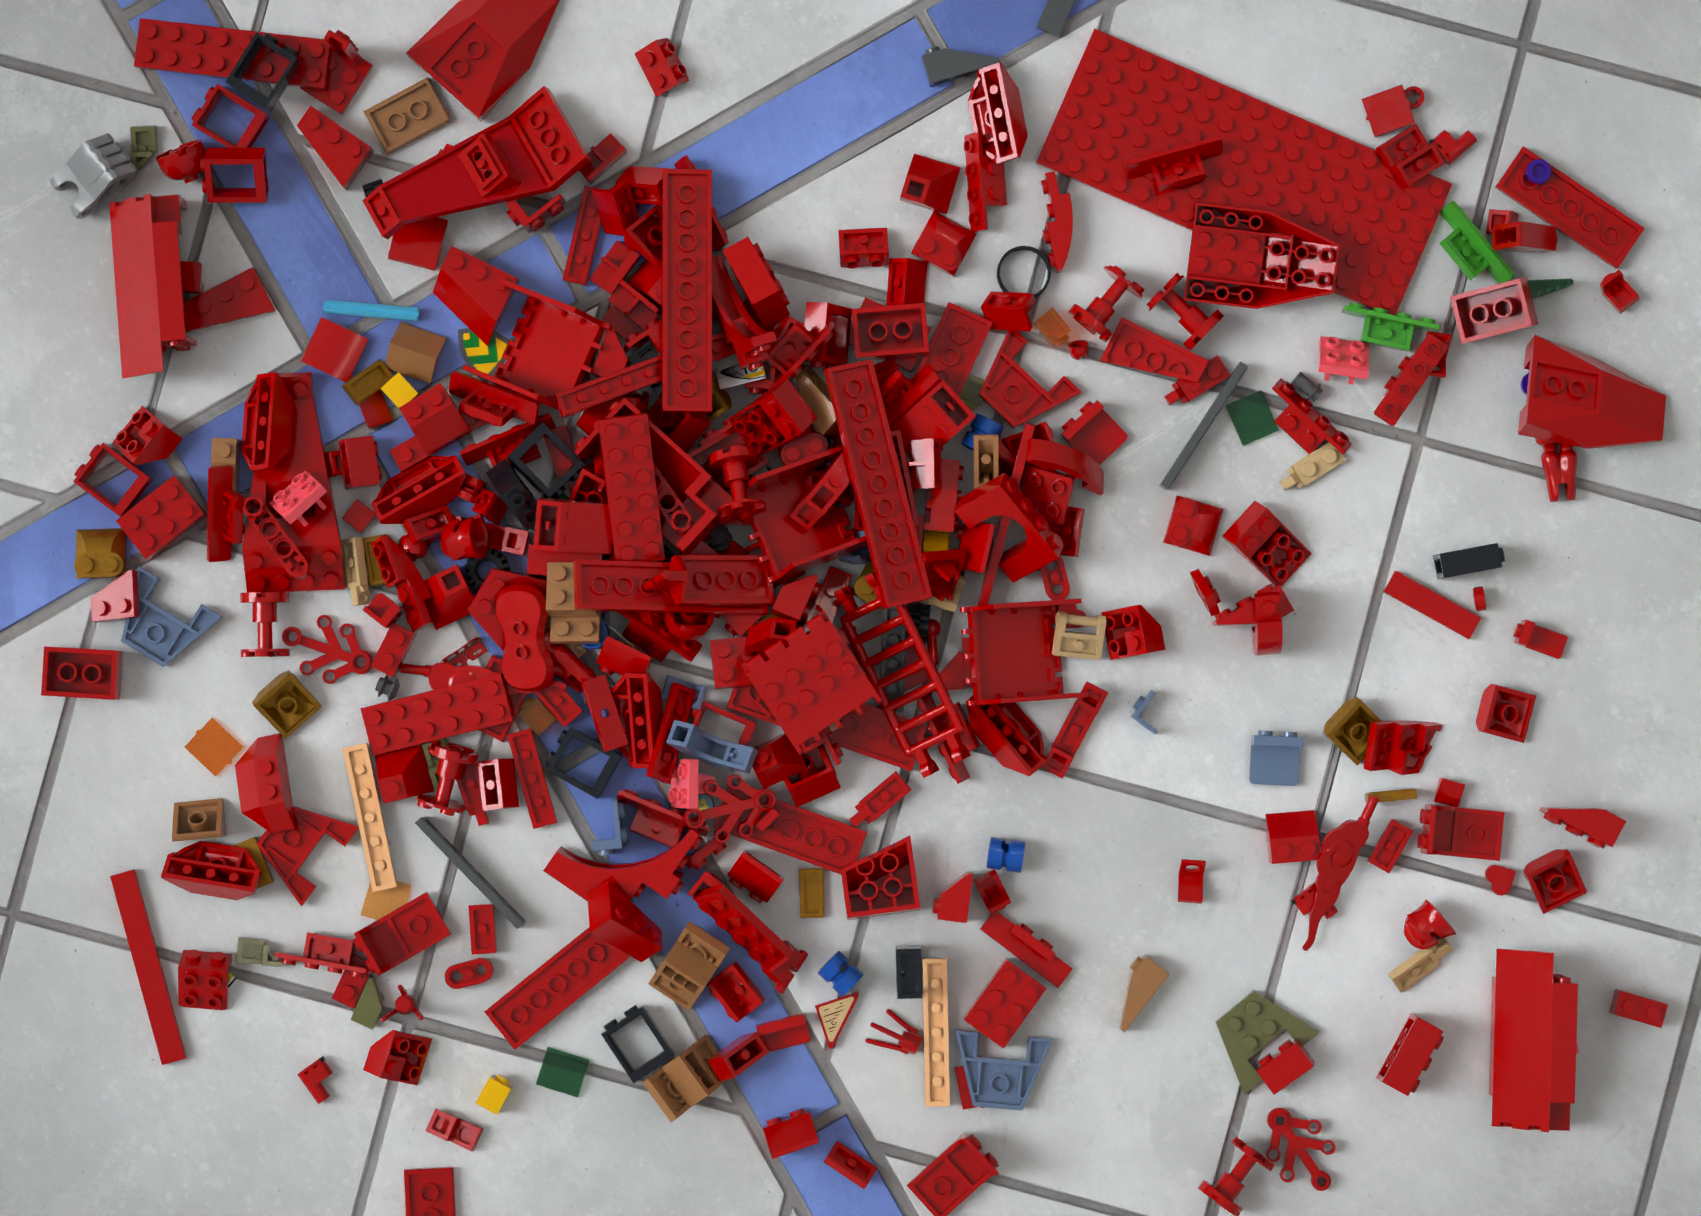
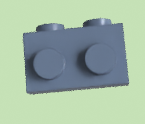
M1258 730V735H1251L1250 782L1262 785L1296 786L1299 783L1300 747H1303V737H1297V732H1283L1282 736H1273V731Z
M612 799L616 838L591 841L592 851H598L599 855L614 854V849L624 848V843L628 842V830L622 826V818H626L625 803L620 804L619 799Z

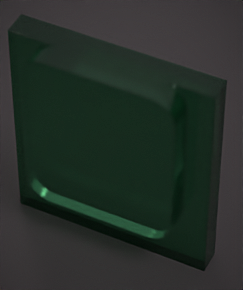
M1262 390L1226 405L1242 446L1279 431Z
M547 1047L536 1085L578 1097L590 1060Z

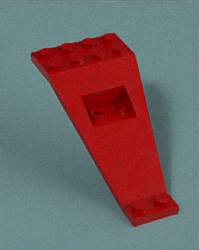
M543 86L507 118L381 184L362 201L381 236L389 239L405 224L555 191L591 159L550 89Z
M312 372L281 373L279 375L294 401L291 448L272 469L253 472L250 496L262 499L307 560L310 572L305 579H293L247 518L242 546L247 593L345 589L341 537L314 398ZM305 470L327 490L320 498L327 507L324 511L314 503L301 515L308 522L306 527L297 519L290 525L269 504L277 492L284 490L291 484L292 479L296 475L303 473ZM252 506L251 513L258 512L260 507ZM272 523L265 525L263 533L267 536L274 535L277 530L276 525ZM281 543L277 548V552L280 555H286L291 550V546L288 543ZM296 553L290 559V562L295 568L292 572L297 571L300 574L303 572L302 566L304 564L299 565L295 561L294 557L298 556Z

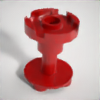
M1111 265L1104 267V270L1115 281L1101 299L1096 296L1086 309L1074 304L1068 311L1091 334L1094 335L1097 332L1100 335L1099 339L1103 342H1107L1112 336V333L1105 324L1115 312L1112 307L1127 290L1140 299L1143 297V287L1135 281L1130 282L1125 279L1126 273L1116 265L1114 267Z
M1176 273L1163 287L1166 291L1163 293L1160 290L1146 305L1149 307L1148 310L1151 311L1163 300L1181 318L1178 322L1191 334L1183 344L1191 350L1224 315L1217 309L1208 317L1195 304L1190 307L1173 290L1184 277Z
M750 446L731 447V452L723 453V449L713 452L708 457L710 470L715 473H723L725 486L731 488L733 502L727 503L717 510L719 521L725 522L732 519H739L742 523L753 521L754 515L766 511L764 501L747 499L745 484L749 482L747 469L752 468L758 463L757 452Z
M240 593V603H252V622L257 623L258 649H241V657L290 656V649H273L272 622H277V603H289V593Z
M431 741L429 753L440 758L436 774L440 776L436 796L418 795L417 805L426 809H432V807L439 808L440 813L454 816V813H463L466 807L459 802L450 800L454 780L460 779L463 764L477 763L479 753H475L474 749L449 742L448 745L441 746L442 741Z
M1236 1136L1232 1143L1244 1152L1230 1174L1225 1171L1215 1186L1203 1180L1198 1189L1234 1216H1239L1243 1208L1234 1201L1245 1187L1241 1182L1256 1162L1269 1171L1275 1165Z

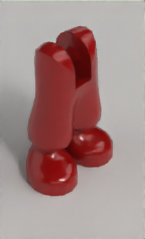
M1535 438L1536 443L1544 449L1541 455V462L1546 477L1550 502H1558L1559 500L1558 484H1564L1567 501L1575 500L1577 453L1573 450V446L1559 443L1560 453H1557V442Z
M549 627L544 633V638L554 664L553 675L562 679L577 692L582 693L581 682L595 678L596 675L567 645L551 644Z

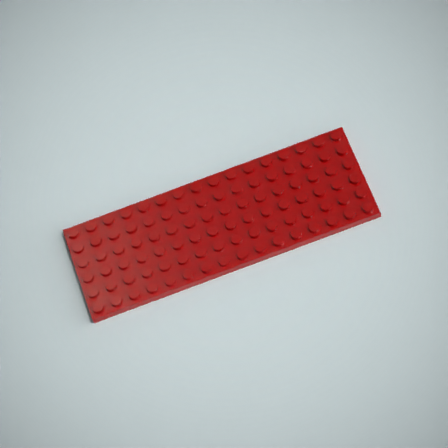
M1095 28L1036 161L1038 165L1190 231L1193 229L1196 200L1271 211L1340 244L1334 287L1335 294L1372 310L1373 308L1388 310L1387 314L1396 315L1452 186V183L1427 174L1406 187L1391 172L1376 150ZM1221 136L1223 153L1201 159L1206 173V179L1159 192L1152 172L1133 178L1128 177L1126 166L1128 160L1138 156L1151 155L1160 150L1173 149L1182 144L1202 141L1208 137Z

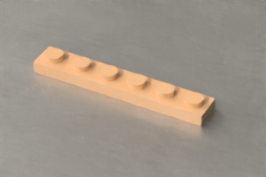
M368 743L343 748L372 892L398 887Z
M922 958L925 1107L950 1106L947 958Z

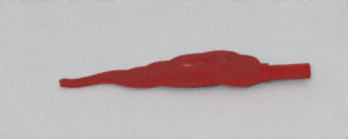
M447 662L425 666L402 663L400 668L401 673L428 677L429 684L433 690L502 673V671L494 672L490 669L473 665L456 667ZM504 679L508 695L538 692L516 690ZM551 680V683L544 689L550 687L566 689L567 684Z
M1370 795L1358 820H1346L1339 827L1329 831L1322 842L1321 852L1316 863L1318 876L1315 886L1317 891L1314 898L1315 903L1309 916L1308 938L1302 946L1304 951H1307L1313 945L1321 918L1338 899L1341 886L1355 866L1359 849L1363 847L1368 839L1369 820L1379 801V798Z

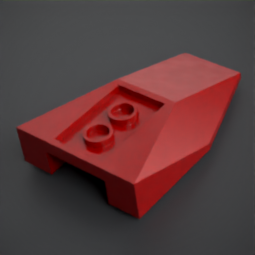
M461 0L417 41L406 54L482 122L530 69L560 0Z
M1196 200L1184 300L1259 309L1333 294L1340 244L1271 211Z
M1534 335L1526 346L1524 369L1529 370L1526 405L1519 415L1518 435L1586 449L1660 442L1663 440L1666 395L1596 358Z

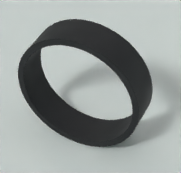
M1018 246L1010 249L1002 256L997 267V281L1003 292H1009L1004 287L1000 278V267L1004 259L1015 251L1028 250L1039 255L1047 267L1046 284L1038 293L1034 294V298L1038 297L1047 288L1051 277V268L1047 258L1041 251L1030 246Z

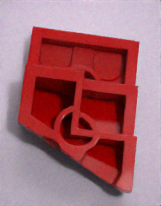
M1404 720L1371 722L1364 769L1368 771L1388 769L1400 775L1419 773L1424 764L1425 757L1432 748L1429 744L1435 732L1441 731L1442 724Z

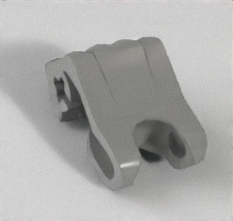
M109 133L85 141L50 180L52 187L59 191H64L72 185L78 186L79 197L71 206V211L77 219L86 218L98 209L109 194L111 185L116 189L125 188L134 179L137 171L135 166L129 163V156L122 152L121 145L118 142L114 143V139Z

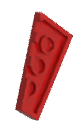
M253 267L183 303L186 333L276 311Z
M1121 317L1100 361L1197 383H1199L1209 363V360Z

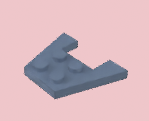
M138 566L139 618L126 619L121 642L165 667L222 619L223 616L201 604L191 622L187 624L148 600L161 579Z
M955 1030L972 1105L1022 1111L1053 1039L1028 1036L1026 1061L977 1057L979 1032Z

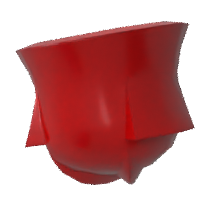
M480 513L461 522L460 519H457L444 526L440 539L441 549L452 561L466 558L483 559L486 556L489 545V533L485 520Z
M1427 899L1417 910L1408 914L1405 919V937L1412 946L1418 949H1428L1437 945L1439 942L1434 938L1436 936L1443 939L1456 935L1453 927Z

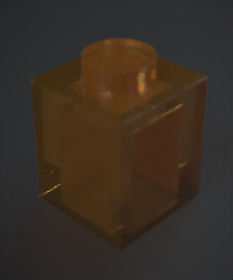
M1051 308L1033 323V326L1050 347L1055 344L1060 347L1070 339L1067 334L1071 332V329L1054 308Z
M530 697L520 706L522 711L518 714L537 736H540L557 721V718L539 698L533 700Z

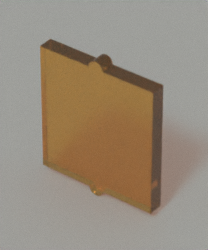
M211 718L201 730L196 731V735L185 748L214 776H217L227 764L232 763V759L243 746L215 719Z
M397 881L398 887L372 892L370 883L361 915L379 920L405 905L412 885Z

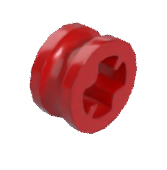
M1411 86L1405 90L1407 97L1410 95V92H1415L1414 95L1418 94L1419 99L1410 106L1411 110H1414L1423 103L1424 93L1420 88Z

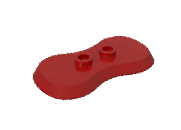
M508 586L499 592L495 602L496 616L505 638V647L501 660L502 674L506 682L516 690L526 692L542 690L551 683L554 674V664L544 638V629L548 617L546 599L533 586Z

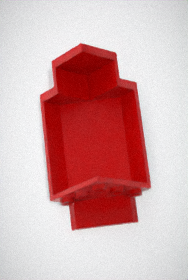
M149 193L145 194L144 197H132L124 199V202L109 203L122 379L164 372L163 353L166 352V348L176 349V351H189L191 346H197V341L187 336L185 330L178 234H182L180 211L187 210V203L180 195L153 196Z
M619 397L585 410L576 425L588 437L583 436L576 443L575 447L577 449L574 453L585 466L594 463L593 452L600 443L597 419L640 414L641 412L625 397ZM648 419L653 462L693 519L692 528L685 534H679L673 530L661 513L662 536L684 555H689L702 540L706 542L709 538L708 534L720 522L717 510L721 506L733 502L732 496ZM655 476L656 488H658L661 480L658 476ZM664 496L661 500V506L664 509H671L675 505V499L672 496ZM678 515L676 517L678 523L675 526L686 527L688 518L683 519Z
M1497 949L1496 977H1492L1489 1095L1492 1096V1126L1512 1127L1513 1129L1541 1130V1132L1548 1133L1549 1130L1570 1131V1103H1575L1578 984L1572 982L1571 978L1567 976L1553 974L1554 953Z

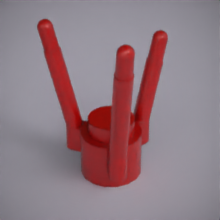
M398 985L401 996L395 1001V1008L385 1014L381 1021L388 1020L398 1012L403 1015L414 1012L419 1020H423V1015L419 1008L416 1007L415 999L407 994V990L402 985Z
M887 1009L886 1013L908 1032L903 1031L900 1035L874 1022L870 1024L871 1027L898 1039L899 1045L869 1038L865 1040L866 1043L897 1050L906 1055L908 1052L915 1054L923 1039L922 1036L917 1034V1029L911 1027L890 1009Z

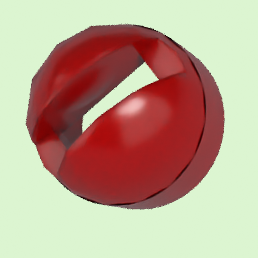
M1076 340L1069 343L1071 357L1079 360L1080 357L1085 359L1089 353L1088 342Z

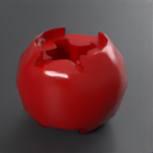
M407 534L398 541V546L407 554L411 561H416V559L426 556L429 545L427 540L413 544Z

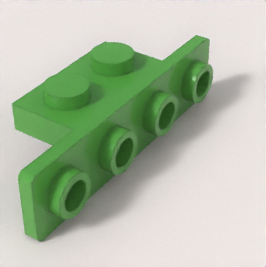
M1451 201L1440 211V214L1454 231L1439 244L1470 281L1485 268L1498 284L1507 282L1515 276L1510 266L1504 262L1495 250H1492V245L1455 201Z
M1349 303V306L1345 305L1341 312L1365 318L1361 342L1407 352L1410 350L1414 328L1438 332L1441 325L1435 324V320L1430 318H1421V321L1411 319L1412 315L1406 313H1397V316L1387 314L1388 310L1382 308H1373V311L1363 309L1364 305L1358 303Z

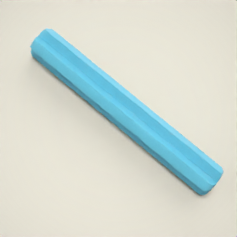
M325 300L323 303V312L326 314L418 321L420 318V309L417 307Z

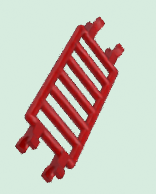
M875 572L865 576L868 585L873 588L877 599L858 608L850 585L834 592L835 597L842 603L846 614L841 616L840 622L867 678L882 699L880 705L904 754L907 757L916 756L920 765V772L923 778L939 771L936 762L931 759L927 751L930 747L946 740L951 749L954 763L971 756L958 735L964 731L965 727L906 605L896 607L899 613L898 616L857 635L852 621L883 607ZM902 624L905 625L910 636L909 638L868 657L862 645L863 643ZM915 646L921 658L920 660L881 679L878 678L873 668L874 665ZM924 668L926 669L932 682L889 701L884 690L885 687ZM937 691L942 702L941 705L900 724L894 710L931 692ZM945 713L948 714L953 724L952 727L911 746L905 732Z

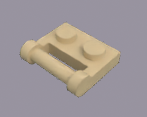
M1057 611L1052 654L1054 656L1101 660L1106 616L1068 615L1066 612ZM1066 624L1095 627V633L1065 631Z

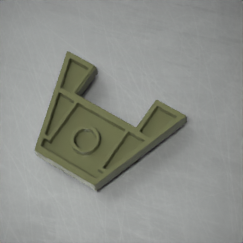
M1255 991L1250 992L1216 1021L1244 1095L1262 1081V1078L1248 1060L1283 1030H1286L1294 1040L1298 1038L1303 1046L1319 1033L1316 1029Z

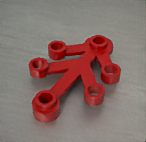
M321 615L317 619V626L322 629L328 644L302 635L301 630L296 627H288L282 633V640L288 646L300 644L325 654L312 661L302 662L300 664V672L303 675H311L316 669L338 659L348 663L335 670L328 669L324 671L322 678L327 684H333L338 678L351 672L366 674L373 668L371 664L374 659L368 651L361 650L354 635L355 628L352 624L346 623L340 627V634L346 638L352 653L342 650L332 628V619L328 615ZM322 618L329 620L328 626H321L320 621ZM346 626L352 629L351 634L348 636L343 633V629ZM291 632H295L297 634V639L295 641H291L289 639V634ZM361 657L366 660V664L363 667L357 664L358 659ZM306 663H309L312 667L309 673L303 670V666ZM328 672L334 673V680L328 681L326 674Z
M732 774L727 778V785L734 790L739 789L751 797L740 800L720 788L717 782L708 780L703 785L704 792L708 795H715L727 804L705 810L688 809L684 813L683 819L687 826L699 828L703 825L704 820L729 814L722 827L714 831L715 840L725 843L729 840L730 832L742 812L753 808L747 820L739 823L737 827V832L741 836L749 837L753 833V827L762 812H769L774 808L776 804L774 792L768 788L756 790L745 783L739 775ZM737 777L739 780L738 784L732 786L731 780ZM711 783L715 785L713 792H709L707 789ZM763 795L767 797L765 804L760 803V797ZM692 813L697 815V819L694 822L689 820V816ZM744 825L749 826V831L746 834H743L741 831ZM720 831H724L726 834L722 840L718 838Z
M1279 1107L1271 1110L1267 1117V1123L1272 1129L1270 1146L1266 1150L1267 1159L1271 1162H1277L1281 1158L1279 1144L1282 1133L1288 1140L1284 1165L1279 1173L1280 1178L1287 1183L1294 1180L1295 1172L1293 1167L1297 1154L1311 1174L1310 1181L1312 1186L1318 1191L1328 1189L1331 1184L1329 1174L1319 1170L1305 1148L1320 1150L1324 1154L1330 1155L1334 1153L1336 1148L1334 1142L1329 1139L1322 1141L1296 1136L1291 1127L1307 1129L1311 1134H1318L1322 1129L1321 1123L1316 1119L1304 1120L1293 1118L1284 1108ZM1277 1116L1284 1117V1122L1281 1125L1275 1122ZM1313 1122L1318 1124L1316 1131H1311L1309 1128ZM1325 1143L1332 1144L1330 1151H1324L1323 1146ZM1271 1150L1278 1152L1277 1157L1274 1159L1269 1157ZM1286 1170L1292 1173L1289 1179L1283 1178V1173ZM1319 1177L1326 1179L1325 1184L1322 1186L1317 1184Z

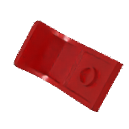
M1425 804V809H1421L1419 822L1423 824L1422 833L1418 834L1417 848H1421L1420 853L1500 861L1504 812Z
M426 892L355 932L356 938L353 941L359 952L364 951L368 960L365 962L371 973L376 972L380 976L451 935V932L430 895Z
M964 1132L907 1184V1187L934 1216H947L992 1176L996 1177L999 1174L997 1168L999 1164L990 1152L987 1154L983 1153L981 1142L973 1134L968 1136Z

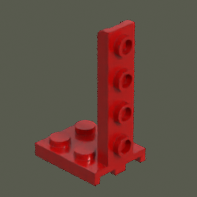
M328 30L324 39L332 49L327 88L323 90L300 87V89L343 115L373 65L358 54L359 49L353 44L349 36L339 30L336 33Z

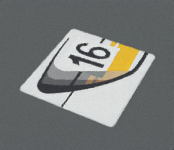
M738 363L716 369L720 389L766 378L763 367L749 370V367L741 369Z

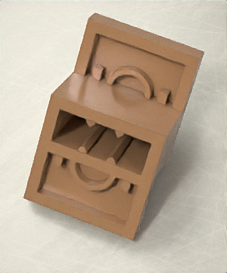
M548 562L546 611L551 617V644H600L601 611L575 610L573 562Z
M689 921L648 984L689 1011L730 948L724 945L722 941L703 931L701 927Z
M706 1034L642 1082L670 1122L676 1120L690 1107L709 1096L727 1081H719L707 1061L719 1051Z

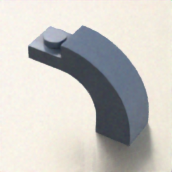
M674 720L666 741L673 748L695 759L734 772L736 770L750 774L758 753L755 748L717 738L701 730L696 725Z

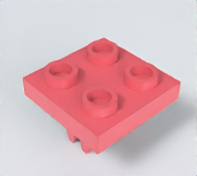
M1321 336L1319 341L1318 372L1324 373V380L1329 381L1331 374L1348 376V384L1353 385L1355 378L1367 379L1369 372V344L1358 340L1349 341L1338 339L1337 337Z
M305 470L303 473L296 475L292 479L291 484L284 490L277 492L269 504L290 525L297 519L306 527L308 522L301 515L314 503L324 511L327 507L320 498L327 490Z
M677 759L671 779V788L668 792L671 808L698 809V794L705 793L703 790L704 783L708 780L715 781L713 776L698 773L699 759ZM708 785L707 789L711 792L715 790V787Z

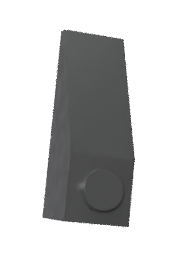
M939 47L927 49L925 51L926 54L922 55V62L930 87L978 73L979 69L1000 62V58L947 48L940 50Z

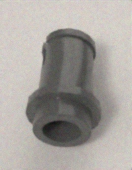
M1302 372L1291 383L1308 396V400L1315 401L1323 392L1320 384L1316 385Z

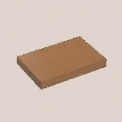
M428 77L363 111L386 155L451 122Z

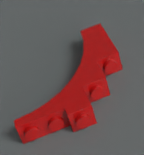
M722 255L712 257V321H719L726 345L733 343L741 369L749 367V370L763 367V362L769 358L767 350L771 349V345L777 341L774 331H764L754 322L734 288Z
M700 827L691 828L685 837L669 850L653 858L635 863L611 864L596 862L578 856L561 846L543 871L586 901L587 894L607 880L629 900L633 896L637 898L646 887L644 884L667 899L671 893L676 895L684 884L680 881L684 874L676 868L682 870L689 859L685 856L690 848L695 851L703 838L699 835L703 829Z

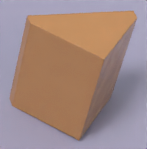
M400 322L390 341L385 365L389 370L431 384L447 338Z
M223 798L174 803L172 842L227 836Z

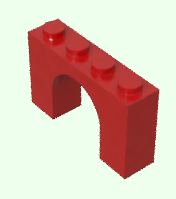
M1006 473L999 475L959 498L954 512L968 529L993 516L1010 517L1024 528L1027 539L1004 551L999 562L1000 568L1013 583L1060 557L1064 546L1061 538L1051 530L1046 519L1038 514L1033 508L1031 501L1024 497L1018 489L1016 482L1010 479Z

